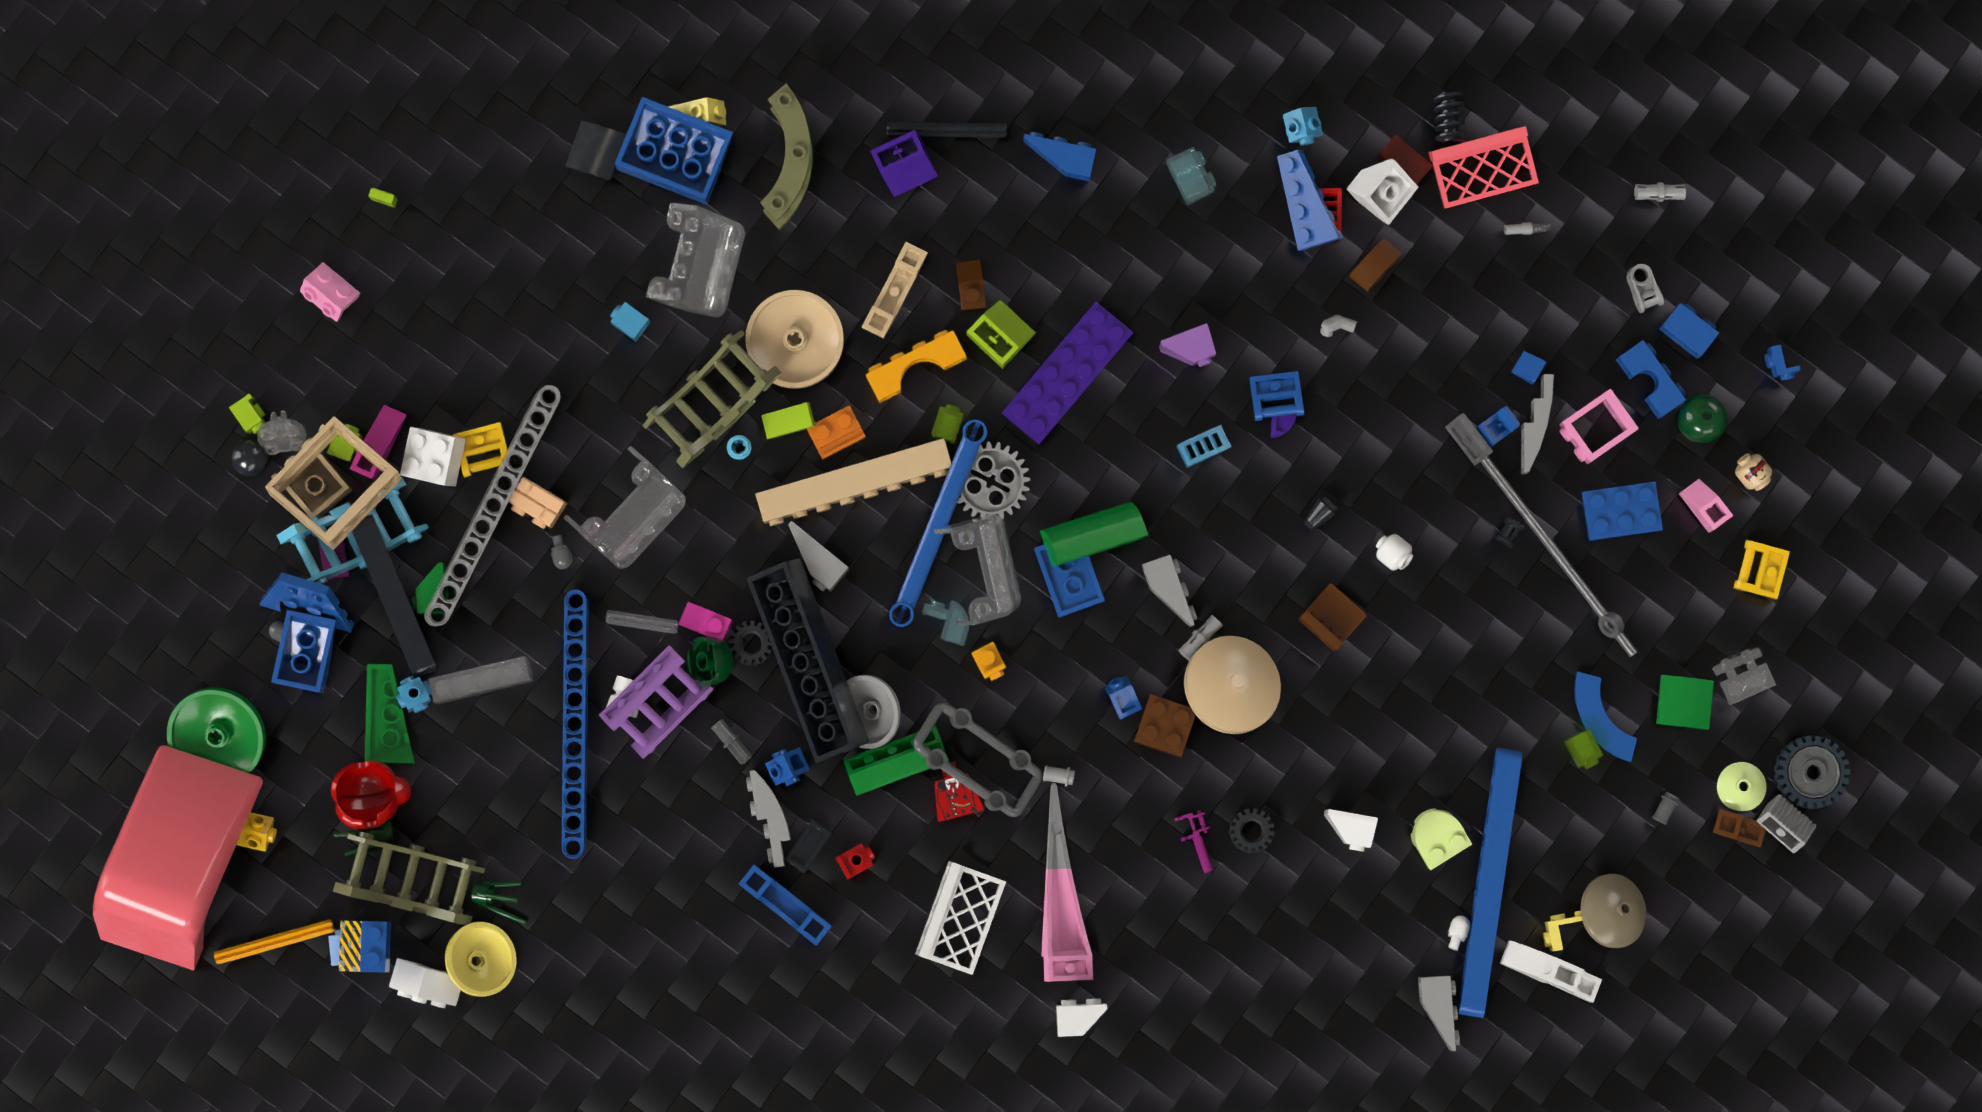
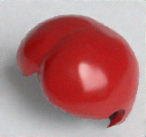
M369 760L362 763H352L341 769L331 784V795L336 802L335 809L341 822L353 829L372 830L388 821L395 814L398 806L410 798L411 786L406 779L396 776L393 770L386 764L377 760Z

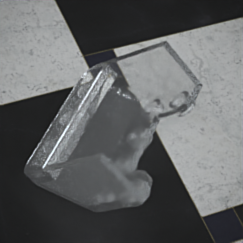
M670 203L667 223L672 230L681 233L669 279L660 276L654 277L649 284L646 297L670 307L706 316L720 317L724 314L745 236L744 228L740 223L700 206Z
M986 515L934 529L935 534L951 533L953 544L960 550H969L977 547L987 595L974 599L969 605L970 617L956 620V626L976 625L1005 617L1019 607L1021 594L1005 524L1000 516Z

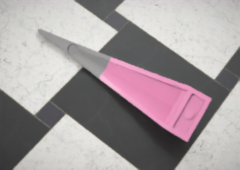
M1051 783L1041 957H1044V981L1093 980L1092 952L1073 880L1056 783Z

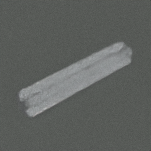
M611 610L607 611L606 623L672 634H676L678 631V621Z

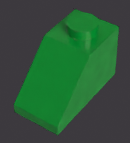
M437 563L415 589L416 595H412L413 610H417V614H425V610L447 569L445 563ZM445 586L442 590V595L445 599L449 600L448 586ZM434 608L431 614H443L438 608Z

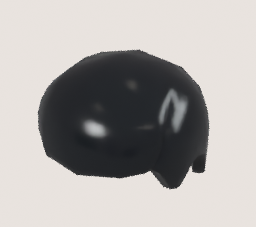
M252 439L243 440L238 443L231 454L233 467L238 473L246 477L258 476L266 470L269 463L266 447Z

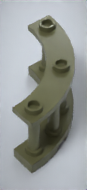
M787 84L767 99L773 106L770 108L771 112L777 118L784 132L785 159L776 184L760 202L765 208L763 210L765 215L779 230L791 219L800 206L808 189L813 165L812 143L806 118L800 103Z
M742 330L734 336L731 333L728 334L721 341L723 346L700 371L695 370L686 379L688 383L661 407L656 405L646 414L648 419L643 424L645 429L656 422L681 448L680 452L682 454L676 462L682 468L705 451L704 447L713 439L716 441L757 401L755 398L762 390L765 392L782 373L776 366L768 371L762 370L738 345V341L745 334ZM730 351L755 376L756 382L752 387H747L722 361ZM715 367L740 393L739 397L741 399L733 407L731 405L728 406L703 380ZM695 387L721 412L720 416L722 418L713 426L707 425L683 399ZM675 405L700 431L701 437L694 443L688 442L663 416Z
M361 831L359 836L348 834L347 839L359 842L350 879L346 880V884L335 882L333 892L376 903L388 904L408 911H416L457 924H471L472 916L463 914L464 909H462L471 871L481 873L485 871V868L476 866L477 861L462 857L460 862L425 853V847L411 844L410 848L373 840V834ZM369 844L382 847L383 850L374 884L370 885V889L360 888L361 883H359ZM393 850L410 854L401 892H398L397 896L385 894V889L383 888ZM420 857L438 861L428 899H425L424 903L411 900L412 895H410ZM447 864L462 868L453 904L449 906L448 910L440 908L439 902H437Z

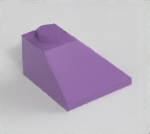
M1207 323L1164 339L1159 345L1160 352L1192 366L1196 364L1199 367L1208 365L1213 362L1212 358L1216 356Z

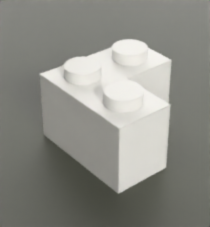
M397 958L389 987L398 990L397 995L412 998L411 1000L426 1004L427 1000H431V1005L445 1008L446 1004L456 1006L461 991L453 983L447 971L430 968Z

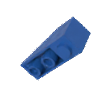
M1030 132V135L1024 134L1023 142L1063 175L1090 181L1096 149L1092 148L1091 144L1085 142H1078L1077 145L1070 144L1067 139L1061 137H1054L1053 140L1046 139L1043 134L1037 132Z

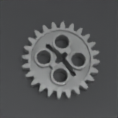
M988 441L986 448L983 449L980 444L961 491V497L957 501V503H966L963 508L964 511L972 508V517L980 512L981 520H984L986 514H989L991 521H994L995 514L1004 519V511L1012 515V506L1020 509V505L1017 502L1018 499L1026 500L1025 496L1021 493L1022 491L1030 490L1028 487L1023 486L1024 482L1030 481V478L1023 477V474L1029 469L1020 467L1025 460L1015 459L1018 454L1017 451L1011 455L1008 453L1010 446L1007 445L1004 450H1000V442H997L995 448H992L990 441ZM985 457L989 458L992 462V467L987 472L981 471L978 466L979 461ZM1004 469H1010L1013 472V480L1009 483H1004L1000 478V474ZM971 470H975L986 477H990L993 474L995 476L994 480L1008 487L1010 492L1007 493L993 485L987 488V482L972 475ZM976 479L980 482L981 488L979 492L972 494L968 491L967 484L970 480ZM993 491H999L1002 494V501L997 505H993L989 501V495Z

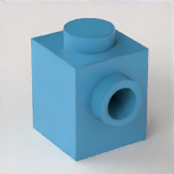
M626 302L622 306L618 305L611 314L613 319L610 321L612 325L635 342L651 323L648 318Z

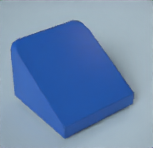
M1523 351L1511 373L1533 384L1546 361Z

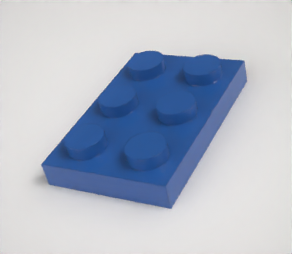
M1656 482L1581 493L1589 541L1663 530Z
M1045 545L1034 548L1058 618L1105 602L1089 556L1052 568Z

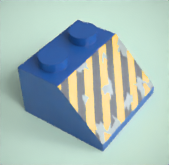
M341 921L339 971L389 972L391 922Z

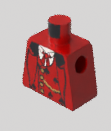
M950 762V764L956 767L955 762ZM942 770L944 779L935 782L938 822L984 811L978 794Z

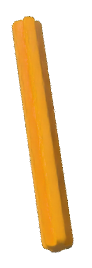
M329 919L215 951L214 958L217 964H222L329 934L335 931L334 923Z

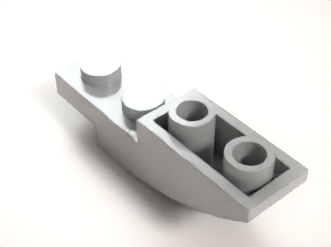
M753 770L750 771V777H746L748 792L753 791L754 801H750L751 814L756 816L757 820L767 819L768 824H763L765 839L770 838L771 848L767 849L769 863H774V868L785 866L782 842L791 840L788 823L774 792L766 781Z

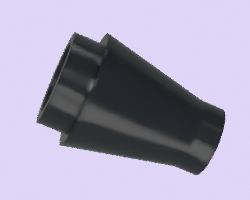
M1324 495L1321 499H1317L1303 523L1314 532L1319 526L1336 515L1335 512L1338 510V507Z

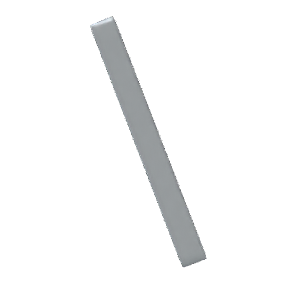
M544 386L535 394L425 610L424 617L429 625L434 627L441 626L449 620L560 401V392L555 386ZM544 391L552 393V403L548 404L543 401L542 394ZM533 413H539L542 416L543 421L541 425H535L532 422L531 415ZM522 434L530 436L531 445L529 447L521 444L520 437ZM511 456H517L520 459L521 464L519 468L515 469L510 466L509 458ZM504 477L509 481L508 490L499 488V478ZM489 499L497 501L498 510L496 512L488 510L487 501ZM478 521L486 523L487 532L485 534L477 532L476 523ZM469 542L473 543L476 547L474 556H470L465 552V545ZM457 564L462 565L465 569V575L462 578L455 576L453 572L454 566ZM445 586L451 587L454 591V597L451 600L445 599L442 595V590ZM434 608L440 609L443 613V618L440 622L434 621L431 617V612Z

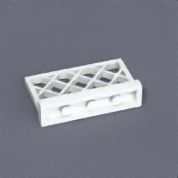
M949 861L915 954L973 975L1006 881ZM963 871L972 874L976 883L963 890L960 883ZM977 877H980V878H983V879H986V880H983V881L979 882ZM990 881L999 884L996 893L986 898L981 885ZM957 887L960 889L958 893H956ZM978 887L983 900L970 905L965 893ZM962 895L967 908L955 913L951 905L954 898ZM993 899L992 904H991V907H990L988 901H990V900ZM985 903L989 913L987 918L978 921L973 908ZM950 909L952 915L947 917ZM970 911L975 923L962 929L957 916ZM954 918L959 931L946 936L943 929L944 923ZM985 922L983 929H981L980 924ZM977 926L980 933L979 940L969 944L964 932ZM942 933L943 939L939 940L940 934ZM961 934L966 947L954 952L949 939ZM946 942L951 954L943 958L933 956L936 946ZM976 946V949L973 953L971 948ZM968 950L972 957L969 968L961 966L956 955ZM953 957L955 963L947 960Z

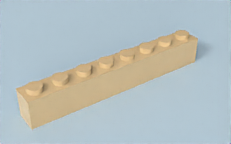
M943 438L762 491L755 495L764 524L769 523L770 526L784 523V518L793 516L794 519L808 516L807 512L814 509L817 510V513L831 509V504L840 502L841 506L855 502V497L863 495L864 499L879 495V490L887 488L888 492L901 489V484L903 483L919 484L926 481L925 477L934 475L935 478L946 476L951 466V460Z

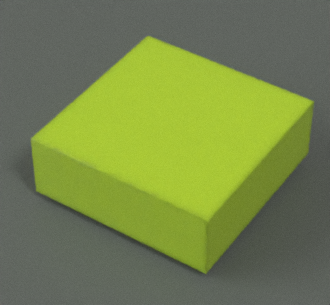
M371 188L368 195L371 200L394 208L398 201L394 194L376 188Z

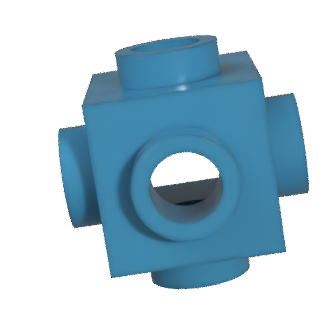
M1302 107L1283 114L1289 143L1300 142V146L1314 143V138L1323 135L1316 107Z
M413 676L400 682L401 686L397 688L400 694L395 695L401 708L407 707L409 712L414 711L415 713L428 708L427 704L431 702L429 695L433 694L427 680L422 682L420 677L414 679ZM412 689L418 690V696L415 698L409 696V691Z

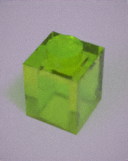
M946 404V407L940 406L931 433L932 437L937 439L944 438L945 441L955 444L964 417V413L960 412V408Z
M1589 729L1564 741L1578 768L1585 766L1588 769L1598 764L1597 758L1603 756Z

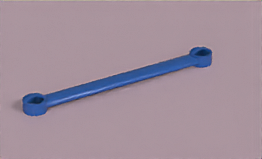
M970 420L963 427V436L897 601L890 609V620L896 626H907L913 620V611L981 442L987 436V428L980 420ZM972 422H976L968 439L966 437V429ZM981 424L984 430L983 436L979 441L974 442ZM898 605H902L897 620L895 622L893 619V611L896 607H898ZM908 607L910 609V618L907 622L900 624Z

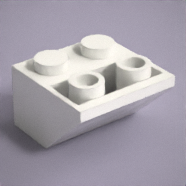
M1086 999V1004H1076V1000H1061V1005H1056L1058 1037L1083 1036L1107 1010V1004L1101 1003V999Z

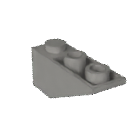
M1171 555L1142 564L1149 589L1189 627L1194 626L1193 620L1197 619L1193 605L1188 606L1185 597L1189 596L1185 582L1180 583L1177 574L1181 573L1177 559L1172 560Z
M1448 975L1418 977L1421 1005L1449 1050L1456 1051V1045L1460 1044L1459 1031L1454 1030V1020H1458L1457 1006L1452 1004V995H1456L1455 981H1451Z

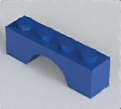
M753 865L739 883L741 887L777 913L816 946L832 928L830 923L757 865Z

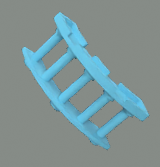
M402 476V480L384 498L390 500L406 532L391 540L376 509L374 508L368 514L373 515L388 551L406 541L409 543L417 541L422 537L421 533L429 528L427 524L414 527L398 496L400 494L398 490L406 486ZM348 502L329 511V515L318 520L316 516L311 518V520L326 532V527L333 525L353 504ZM303 523L293 524L276 535L281 544L291 541L292 544L296 545L312 576L307 579L309 581L324 585L328 582L327 579L359 566L360 569L367 567L352 531L347 538L357 558L341 564L335 551L317 537L332 568L321 572L304 541L305 536L312 534L313 537L317 536Z

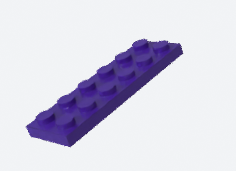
M1095 302L1003 410L1002 415L1039 445L1133 335V332L1099 303Z

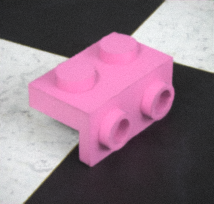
M324 262L304 279L300 292L308 301L313 302L326 316L331 317L336 322L341 318L343 311L357 300L360 295L359 291Z

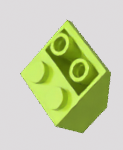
M1001 300L987 310L967 331V336L1002 369L1036 334Z

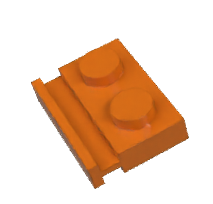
M850 405L816 422L815 427L807 429L822 460L866 438Z

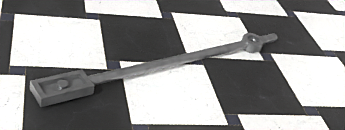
M1462 413L1445 426L1474 466L1479 462L1482 463L1600 618L1598 625L1602 633L1607 637L1616 638L1629 657L1637 653L1636 648L1623 633L1624 623L1622 618L1614 612H1607L1489 458L1488 455L1493 450L1467 416Z

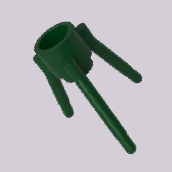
M386 821L383 825L372 830L334 833V837H348V834L359 836L361 831L373 834V840L386 843L387 841H393L391 821ZM369 844L368 849H371V848H374V847H377V846H374V845H370V844ZM358 847L346 851L344 855L356 854Z
M483 881V884L475 883L472 891V903H477L479 908L488 909L516 922L527 923L525 919L489 904H492L494 899L517 903L519 901L518 898L495 894V889L492 888L520 886L522 884L521 881Z

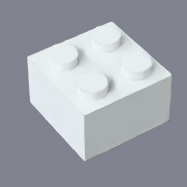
M410 427L400 475L444 486H456L466 438L423 428Z

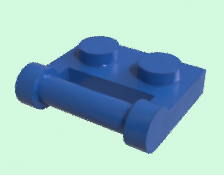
M1298 371L1249 378L1255 421L1263 420L1265 417L1296 414V416L1304 415ZM1294 398L1295 404L1261 408V402Z

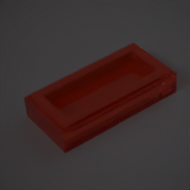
M1397 135L1380 152L1384 159L1395 160L1416 185L1433 166Z

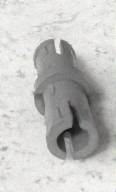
M1663 182L1652 185L1636 184L1634 196L1635 200L1652 199L1657 200V202H1663V200L1668 199L1685 200L1686 188L1685 184L1669 185Z
M1211 615L1198 630L1192 632L1191 638L1178 650L1179 653L1189 661L1193 654L1206 644L1215 632L1223 626L1221 622Z

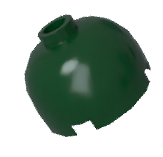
M1707 394L1694 395L1687 399L1679 408L1677 422L1682 435L1688 440L1698 443H1709L1718 438L1725 430L1728 420L1727 411L1723 403L1714 396Z
M704 636L694 639L692 642L695 643L693 649H689L687 654V664L691 677H696L699 681L696 683L702 686L723 682L731 674L734 664V656L729 645L724 640L722 641L715 637Z

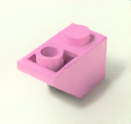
M1700 479L1679 493L1708 533L1733 516L1719 496Z

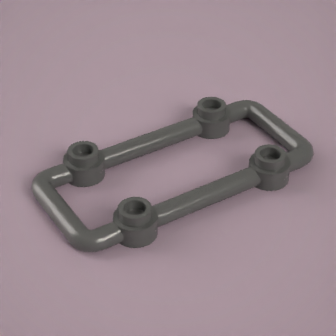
M940 702L934 706L913 741L915 750L925 757V763L930 769H942L985 799V805L989 810H1000L1010 817H1017L1023 812L1042 780L1041 769L1031 762V757L1027 751L1013 750L972 721L971 713L967 709L960 708L956 710L945 702ZM942 712L950 717V722L955 728L968 729L1008 757L1013 769H1025L1033 775L1014 807L1006 803V797L1001 791L990 792L950 764L944 751L940 749L930 750L923 745Z

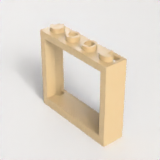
M333 417L326 425L322 424L320 426L319 432L313 438H309L304 442L298 454L291 456L278 474L275 473L271 476L272 480L265 488L271 497L334 550L402 478L393 466L336 417ZM339 434L382 471L383 474L325 532L288 500L282 492Z

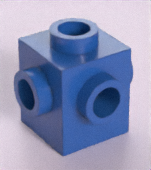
M800 747L789 752L786 749L776 752L772 755L774 759L765 763L775 786L784 782L786 786H789L800 780L799 775L810 770Z

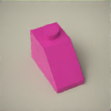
M688 602L678 625L704 636L715 637L725 641L733 621Z

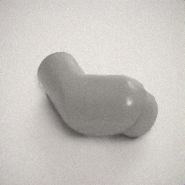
M1334 315L1322 322L1320 332L1325 337H1331L1333 331L1338 329L1353 333L1357 321L1340 315Z

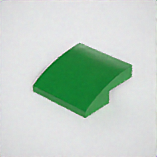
M1661 675L1656 724L1709 730L1714 681Z

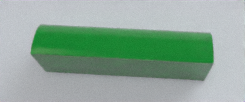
M1132 502L1040 530L1052 568L1140 540L1148 535L1143 518L1138 508Z

